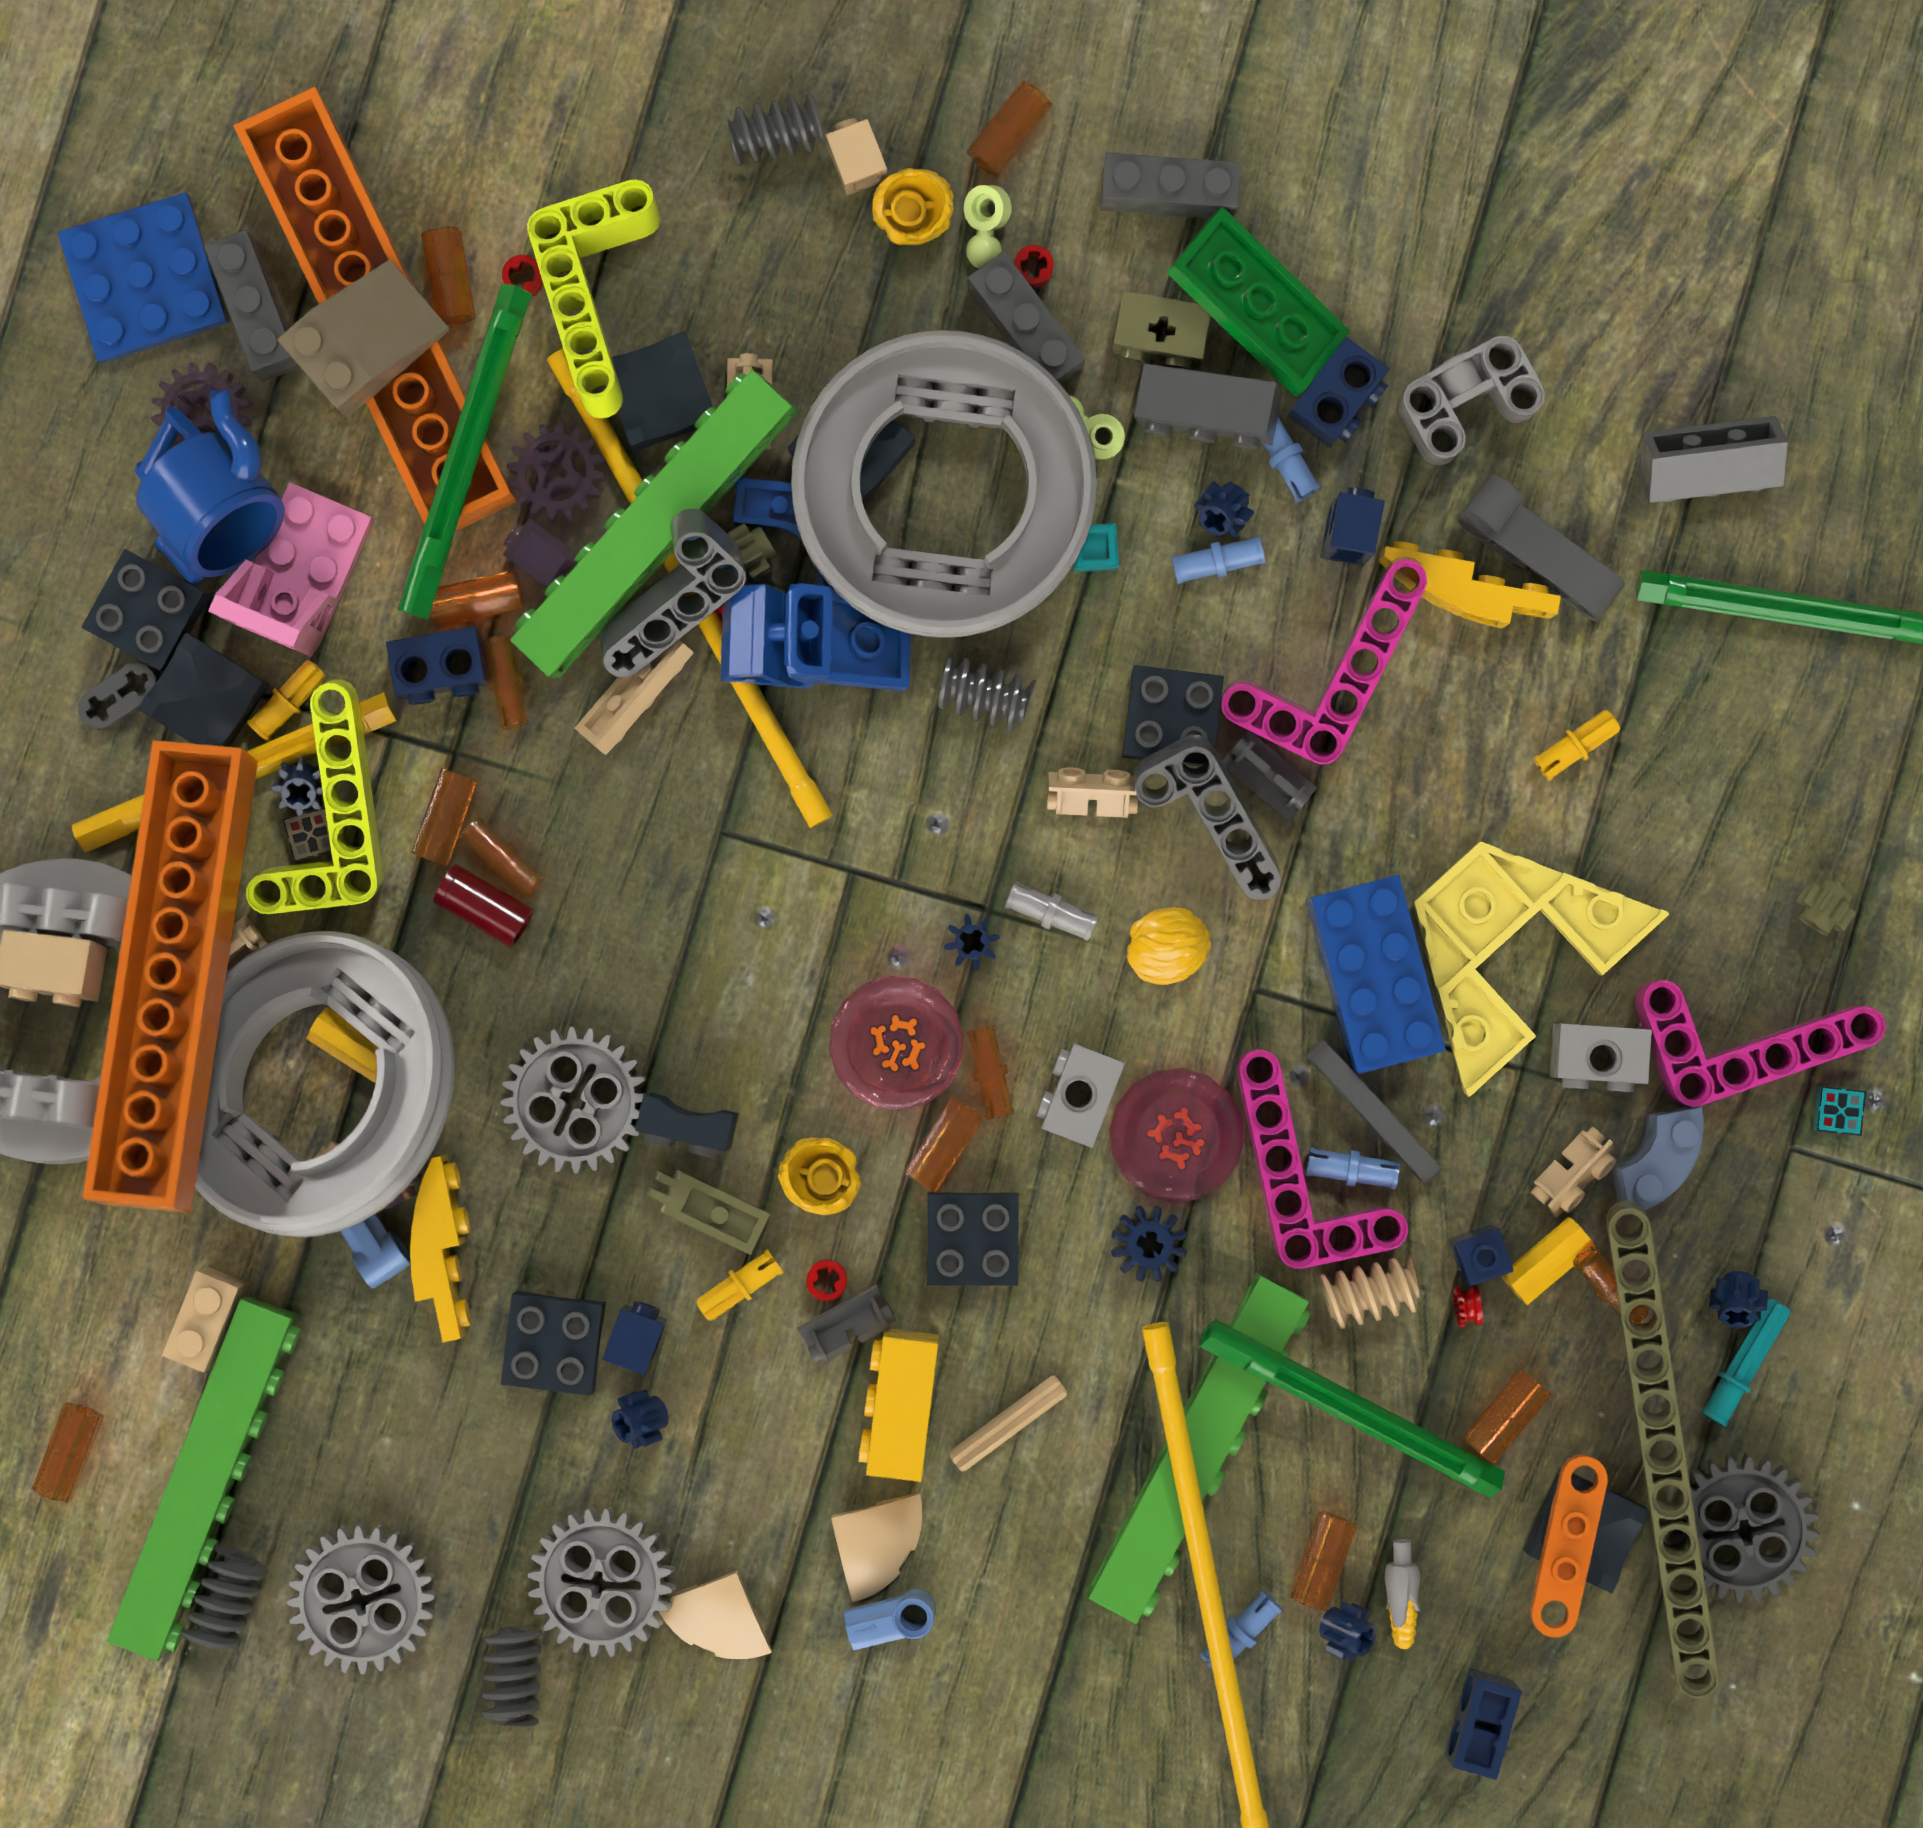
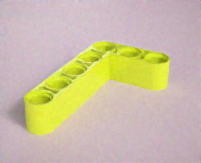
M636 179L624 181L541 208L531 215L527 223L529 238L574 385L587 413L596 418H608L616 414L622 406L623 393L581 258L647 237L658 229L661 217L653 191L647 183ZM637 206H644L638 211L631 212ZM594 220H601L599 223L595 225H588L590 222ZM558 233V235L552 239H545L547 236L551 234ZM564 271H570V273L564 277H556L558 274ZM575 309H583L577 315L567 316L571 311ZM594 347V350L588 354H579L585 348ZM598 386H607V388L600 393H591L593 389H595Z
M334 679L320 685L314 690L310 701L332 861L271 867L263 870L249 882L246 888L248 904L253 910L261 914L361 904L371 899L383 884L384 873L359 697L353 685L345 680ZM327 690H336L343 695L345 700L343 712L334 713L325 706L324 695ZM334 735H342L350 741L352 750L349 757L342 758L334 754L330 746ZM348 780L357 787L358 798L355 802H346L339 797L337 793L339 781ZM354 825L362 830L364 834V844L362 846L355 847L345 841L343 836L345 826ZM361 870L365 872L371 880L370 889L360 891L354 888L350 882L351 871ZM316 875L320 877L326 886L325 894L315 896L309 893L305 886L306 876ZM270 880L277 884L281 892L278 901H270L262 895L260 890L262 881Z

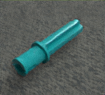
M1768 1299L1767 1310L1761 1311V1320L1759 1322L1754 1321L1726 1371L1718 1373L1721 1379L1706 1406L1701 1410L1702 1414L1727 1427V1422L1745 1392L1751 1393L1752 1390L1749 1388V1385L1791 1315V1311L1785 1305L1776 1300Z

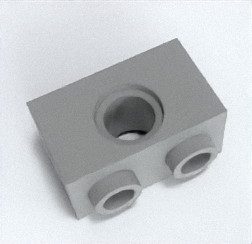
M1553 1023L1549 1077L1562 1078V1087L1589 1089L1590 1080L1607 1081V1090L1634 1092L1635 1083L1648 1084L1652 1030ZM1599 1045L1604 1046L1610 1055L1608 1066L1601 1071L1594 1069L1590 1062L1592 1050Z
M1072 1043L1070 1051L1061 1049L1052 1074L1059 1076L1054 1093L1045 1091L1036 1113L1037 1117L1043 1119L1041 1128L1093 1148L1125 1063ZM1077 1080L1086 1082L1091 1089L1089 1101L1080 1107L1070 1105L1065 1096L1068 1085Z

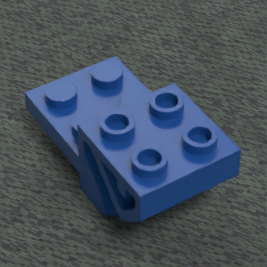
M803 583L791 584L788 593H785L766 584L745 585L723 603L721 681L807 689L817 683L904 691L909 688L911 634L886 627L866 617L851 607L830 586Z

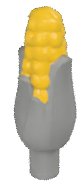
M1396 1539L1393 1540V1562L1388 1563L1384 1571L1387 1594L1386 1609L1390 1612L1394 1644L1400 1649H1408L1414 1643L1417 1612L1421 1611L1418 1601L1421 1577L1417 1565L1412 1563L1411 1540Z

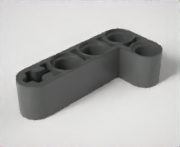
M1489 475L1458 515L1457 521L1459 524L1539 584L1549 587L1550 592L1561 596V600L1593 621H1599L1623 589L1625 582L1603 563L1523 506L1521 501L1524 499V496L1511 483L1497 475Z
M692 508L682 510L671 521L670 529L675 556L681 564L602 628L600 641L604 667L610 674L623 678L638 673L744 586L746 574L740 547L701 510ZM690 536H700L696 540H685ZM723 564H729V565H730V566H728V567H726V568H721V569H720V568H716V567H718V566H720V565H723ZM687 592H696L695 594L689 596L683 595ZM656 619H660V620H661V621L656 622V623H650V621H652V620H656Z
M1193 734L1185 736L1138 763L1135 768L1134 783L1137 797L1143 804L1149 807H1161L1188 793L1243 892L1254 900H1266L1278 892L1281 885V876L1276 857L1215 748L1207 738ZM1200 752L1208 758L1205 764L1198 768L1186 766L1183 760L1189 753ZM1155 773L1163 775L1167 782L1159 789H1149L1143 784L1144 779L1148 775ZM1213 791H1223L1229 796L1227 801L1220 806H1211L1205 802L1206 796ZM1236 829H1244L1250 833L1249 838L1240 844H1233L1226 837L1231 831ZM1255 857L1259 870L1263 874H1267L1265 879L1260 880L1257 875H1252L1249 861L1251 858Z

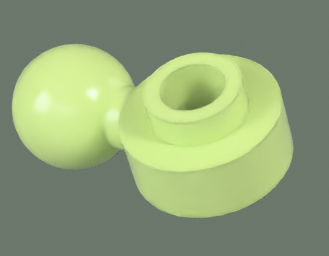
M996 185L977 186L967 194L964 201L965 218L977 230L976 235L967 244L966 255L969 262L979 269L1002 253L1001 244L994 236V232L1002 228L1008 222L1011 215V200L1006 191ZM991 200L995 204V213L993 215L988 211V204Z
M1070 396L1086 425L1095 460H1106L1115 456L1123 447L1125 433L1121 423L1115 417L1108 414H1097L1088 418L1084 415L1081 402L1077 398ZM1104 428L1109 432L1110 441L1107 445H1101L1096 441L1095 433L1097 429Z

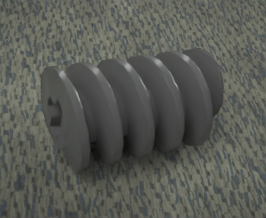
M811 93L806 94L804 108H800L795 97H789L787 110L784 112L776 100H771L768 115H765L760 105L755 103L753 104L751 118H747L740 106L735 108L733 121H729L727 117L737 166L743 165L746 151L750 153L754 162L758 163L761 161L763 148L767 149L774 160L778 159L780 145L785 146L790 156L796 155L799 141L803 143L808 153L814 151L816 138H819L824 146L817 104Z
M950 653L937 692L938 708L944 710L952 700H955V713L961 716L970 705L972 706L973 720L979 721L985 712L989 711L991 726L996 727L1003 717H1007V730L1013 732L1020 722L1024 720L1036 680H1033L1026 690H1023L1021 675L1016 674L1009 684H1005L1003 669H998L994 676L989 679L987 677V664L982 663L974 673H971L969 658L965 657L958 667L955 668L953 667V654Z
M221 1545L215 1546L214 1550L224 1556V1560L209 1561L207 1565L218 1574L217 1578H203L201 1580V1584L211 1591L210 1596L196 1595L194 1601L202 1606L204 1611L203 1613L189 1612L187 1616L190 1621L198 1625L197 1629H183L181 1635L185 1639L201 1646L231 1649L237 1647L241 1640L237 1631L244 1630L247 1624V1620L242 1614L250 1613L253 1609L254 1604L249 1597L257 1596L260 1591L259 1583L255 1580L263 1579L267 1569L250 1554L233 1547Z
M525 1626L504 1627L498 1629L497 1634L484 1637V1643L497 1647V1652L483 1656V1661L496 1665V1670L483 1674V1680L494 1683L495 1689L483 1692L482 1698L495 1702V1707L481 1711L482 1717L493 1720L495 1724L522 1727L539 1724L538 1718L529 1715L539 1709V1700L529 1695L535 1694L540 1690V1682L530 1677L541 1672L540 1663L530 1658L541 1654V1645L530 1640L540 1637L542 1635L541 1629Z

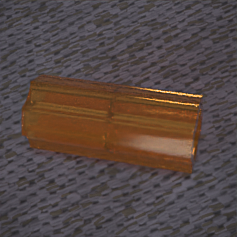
M1022 81L969 147L967 154L984 171L998 177L1052 109L1053 103L1033 84Z
M445 226L429 229L421 233L434 311L446 325L467 323L476 319L462 234L459 227Z
M509 570L438 587L430 611L434 627L441 628L524 609V599L517 572Z
M441 768L414 843L412 854L449 866L479 781Z
M952 1096L904 1173L936 1193L985 1116Z
M1519 1369L1462 1439L1494 1465L1552 1395L1523 1370Z
M70 1402L64 1404L32 1490L36 1491L40 1496L53 1501L66 1503L72 1501L104 1415L84 1405Z
M1319 1510L1289 1598L1305 1606L1327 1612L1357 1528L1356 1523L1338 1515Z

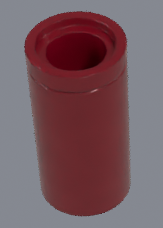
M458 864L453 865L448 871L433 898V903L510 948L514 947L534 913V909Z

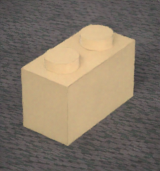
M3 930L0 945V987L10 990L9 998L37 1002L38 994L53 996L52 1003L71 1007H80L81 1000L98 1001L108 948L91 940Z
M209 1266L196 1270L161 1356L203 1373L213 1369L239 1300L245 1297L250 1283Z

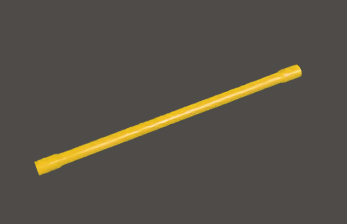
M562 348L547 358V362L565 394L574 403L631 505L637 498L634 492L643 480L608 418H596L587 413L574 385L566 355ZM675 551L664 562L669 573L681 564L675 556ZM687 592L683 595L689 596L695 594L696 592ZM715 610L702 620L698 626L721 665L722 621ZM730 682L790 787L791 796L809 828L815 827L832 817L833 813L814 780L807 774L757 684Z
M1168 1322L1152 1323L1142 1327L1149 1367L1154 1376L1241 1810V1827L1269 1828L1267 1813L1262 1804L1176 1373V1356Z

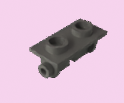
M1249 730L1222 760L1226 770L1287 822L1304 806L1312 793L1317 789L1312 782Z
M876 1284L797 1327L808 1345V1351L814 1362L818 1364L824 1360L827 1364L831 1359L853 1348L850 1338L857 1335L862 1343L884 1330L888 1331L890 1329L889 1324L895 1322L896 1319L894 1311Z

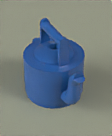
M215 389L210 390L211 413L219 432L201 433L182 411L174 407H168L164 414L165 420L143 460L138 462L135 467V473L142 481L137 493V506L144 517L159 533L154 542L155 547L163 552L185 580L193 585L198 584L203 577H217L238 569L245 560L251 561L276 536L285 515V507L280 495L260 472L261 452L257 441L234 416L230 390L222 392ZM180 433L186 440L170 449L176 436Z

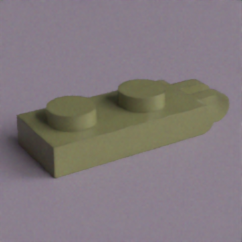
M680 1169L676 1170L674 1176L661 1170H656L653 1178L669 1186L666 1193L652 1186H649L645 1193L647 1196L661 1202L658 1211L749 1255L752 1254L771 1215L770 1212Z

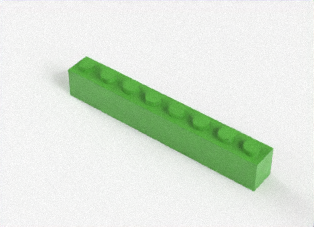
M751 370L747 375L742 372L731 381L725 390V393L728 395L727 398L717 409L712 406L699 417L695 423V427L698 430L686 443L682 440L672 447L664 459L667 465L656 477L651 474L639 484L634 492L637 496L634 502L626 510L620 508L607 520L604 525L607 532L596 544L592 541L585 545L574 559V562L577 564L566 578L563 575L557 577L545 590L544 595L547 599L536 611L531 608L517 621L514 626L517 632L510 641L548 677L561 678L597 638L602 628L624 608L674 552L670 529L674 516L682 510L691 508L708 514L800 412L761 374L754 370Z
M1257 1272L1228 1326L1280 1352L1288 1358L1289 1352L1284 1350L1292 1333L1299 1336L1311 1314V1312L1306 1310L1309 1301ZM1214 1354L1184 1407L1202 1501L1206 1494L1214 1496L1225 1475V1472L1220 1470L1226 1456L1228 1454L1236 1455L1246 1436V1432L1241 1430L1249 1413L1254 1416L1259 1413L1268 1394L1267 1391L1263 1390L1266 1381ZM1167 1441L1087 1589L1088 1599L1136 1625L1142 1614L1147 1617L1151 1615L1161 1594L1155 1590L1163 1574L1169 1577L1173 1574L1182 1556V1552L1178 1551L1177 1548L1185 1535Z
M251 1295L239 1300L106 1642L155 1661L160 1660L169 1650L175 1652L183 1637L181 1632L185 1629V1626L179 1623L185 1608H193L195 1604L194 1598L196 1595H199L202 1584L196 1581L202 1565L207 1566L208 1562L212 1561L216 1552L214 1548L219 1543V1541L213 1539L218 1523H226L235 1503V1498L229 1495L235 1480L242 1481L249 1468L252 1456L246 1454L252 1437L258 1439L265 1427L268 1413L263 1412V1408L268 1395L275 1396L283 1381L285 1371L279 1369L284 1354L285 1352L291 1354L299 1340L301 1328L296 1327L300 1314Z

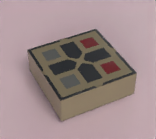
M325 807L320 810L302 813L301 816L294 815L282 819L295 863L331 854Z

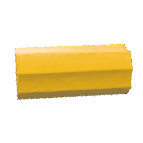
M326 1006L312 1024L306 1039L376 1083L377 1059L375 1050L380 1048L332 1008Z
M1568 1217L1512 1264L1514 1272L1502 1275L1501 1278L1524 1304L1529 1305L1596 1248V1246L1583 1229L1572 1218Z

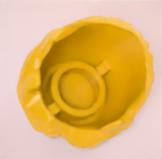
M903 169L888 176L875 190L872 206L873 221L876 222L881 230L884 229L890 241L897 245H921L939 237L948 229L954 210L953 191L950 189V184L936 172L926 169Z
M1171 907L1157 909L1135 921L1130 930L1131 943L1127 947V960L1137 976L1143 981L1157 985H1169L1180 982L1198 971L1207 960V955L1211 950L1210 933L1202 919L1186 908Z
M810 1137L798 1140L785 1153L783 1161L779 1165L778 1179L785 1195L793 1204L815 1214L830 1215L847 1209L855 1199L862 1184L859 1172L856 1171L857 1161L854 1152L830 1138Z

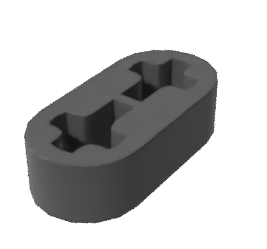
M140 663L124 666L81 697L78 704V713L81 720L86 725L98 730H110L139 711L137 708L159 680L158 673ZM134 674L140 677H148L149 680L144 684L146 692L143 695L136 691H132L126 696L122 694L132 687L133 680L131 677ZM116 697L118 701L106 709L109 715L106 720L98 716L92 717V713L96 710L94 702L97 699L106 703Z

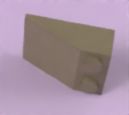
M389 259L311 309L281 335L277 341L335 408L348 419L451 329Z

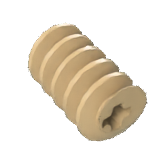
M1410 1255L1406 1256L1404 1269L1395 1258L1389 1259L1387 1273L1383 1271L1377 1262L1372 1263L1369 1277L1366 1276L1360 1266L1354 1267L1352 1281L1348 1280L1342 1270L1335 1272L1334 1285H1331L1324 1274L1320 1275L1329 1316L1335 1319L1341 1329L1346 1328L1348 1314H1352L1358 1325L1364 1324L1365 1310H1369L1376 1321H1380L1383 1306H1387L1393 1316L1397 1317L1399 1316L1400 1302H1405L1412 1313L1417 1312L1420 1295Z

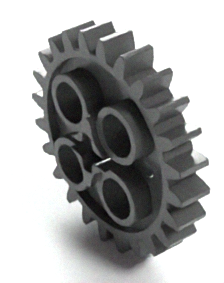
M1745 1452L1742 1463L1736 1465L1732 1456L1728 1453L1725 1456V1467L1719 1468L1712 1459H1709L1708 1467L1710 1473L1705 1476L1700 1471L1693 1469L1692 1473L1697 1483L1694 1486L1690 1485L1705 1589L1716 1583V1594L1720 1599L1726 1595L1729 1589H1733L1738 1603L1742 1602L1745 1591H1751L1755 1600L1760 1602L1762 1588L1768 1587L1773 1595L1779 1596L1777 1582L1783 1580L1786 1584L1793 1587L1795 1582L1790 1572L1793 1569L1803 1573L1808 1571L1801 1560L1802 1555L1816 1556L1814 1548L1806 1543L1807 1540L1820 1538L1817 1529L1807 1526V1524L1819 1519L1815 1510L1804 1509L1813 1501L1809 1492L1796 1494L1803 1485L1798 1477L1785 1482L1788 1470L1783 1464L1771 1472V1461L1766 1456L1762 1458L1758 1466H1754L1751 1455ZM1767 1492L1773 1495V1501L1767 1509L1754 1510L1750 1507V1502L1756 1494ZM1722 1500L1728 1504L1727 1511L1722 1517L1709 1518L1705 1515V1509L1712 1501ZM1777 1518L1784 1519L1780 1525L1766 1524ZM1747 1519L1750 1524L1747 1527V1534L1739 1535L1737 1529L1740 1527L1739 1521ZM1682 1530L1669 1535L1671 1545L1676 1546L1682 1545L1688 1538V1534ZM1706 1530L1720 1531L1712 1534L1710 1537L1703 1536ZM1768 1537H1778L1782 1540L1780 1549L1773 1554L1759 1552L1761 1542ZM1732 1545L1736 1547V1554L1728 1562H1718L1714 1560V1553L1718 1547Z

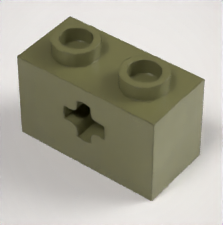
M1123 290L1112 353L1120 354L1122 361L1134 364H1146L1147 359L1165 362V367L1191 370V366L1199 368L1203 360L1210 314L1198 303ZM1157 325L1166 327L1165 333L1168 336H1166L1164 342L1155 341L1156 334L1153 332H1155Z

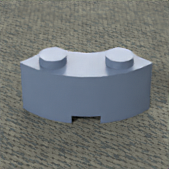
M1686 1106L1646 1114V1133L1639 1149L1629 1159L1614 1165L1611 1169L1617 1202L1623 1200L1634 1201L1646 1210L1664 1201L1682 1185L1693 1169L1702 1145L1704 1126L1702 1107Z

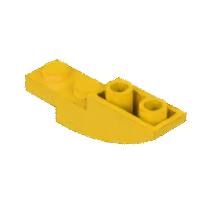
M1401 541L1393 542L1392 547L1385 546L1380 552L1379 562L1385 568L1392 561L1401 557H1409L1418 561L1422 565L1427 577L1426 588L1421 597L1433 605L1465 619L1503 629L1510 624L1512 612L1551 619L1558 614L1561 596L1549 594V587L1534 583H1523L1522 589L1505 586V579L1489 575H1479L1478 581L1472 580L1475 562L1463 560L1464 554L1461 552L1439 549L1437 550V555L1419 552V545ZM1401 567L1393 575L1410 590L1416 586L1419 579L1418 572L1411 567Z
M447 1154L431 1158L424 1174L415 1203L410 1245L411 1277L415 1302L430 1298L434 1299L442 1342L461 1339L467 1335L466 1327L471 1326V1313L466 1299L460 1300L456 1282L462 1281L458 1256H451L449 1251L450 1247L459 1246L466 1242L464 1234L470 1233V1222L465 1206L459 1207L455 1190L461 1188L457 1164L455 1162L449 1163Z

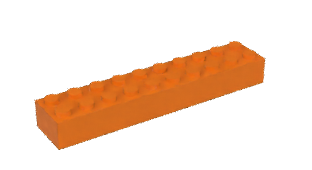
M316 87L308 89L233 125L318 304L329 299L389 259L415 288L328 105ZM440 339L366 402L424 525L466 398L464 388ZM485 436L455 532L518 502L487 436Z
M152 740L82 1199L114 1206L191 1213L258 764V760L242 748Z

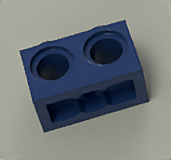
M1345 337L1293 406L1288 417L1329 448L1333 446L1338 438L1346 443L1362 422L1355 415L1366 402L1373 407L1389 386L1382 381L1389 368L1348 337ZM1348 368L1360 369L1366 376V385L1359 388L1350 386L1344 378V371ZM1323 403L1334 405L1340 414L1339 421L1336 423L1323 422L1317 414V407Z
M1349 487L1347 493L1339 492L1329 506L1320 558L1365 566L1375 555L1385 500L1374 498L1375 492L1364 488Z
M475 626L386 642L394 694L402 700L408 699L409 705L436 701L435 694L452 691L453 697L476 695L480 693L479 686L490 684L482 631ZM458 653H469L472 657L471 669L464 675H454L451 670L453 657ZM416 660H424L428 668L426 677L418 683H410L406 675L408 666Z
M1469 1668L1445 1752V1757L1453 1768L1497 1780L1522 1694L1521 1689L1513 1680Z

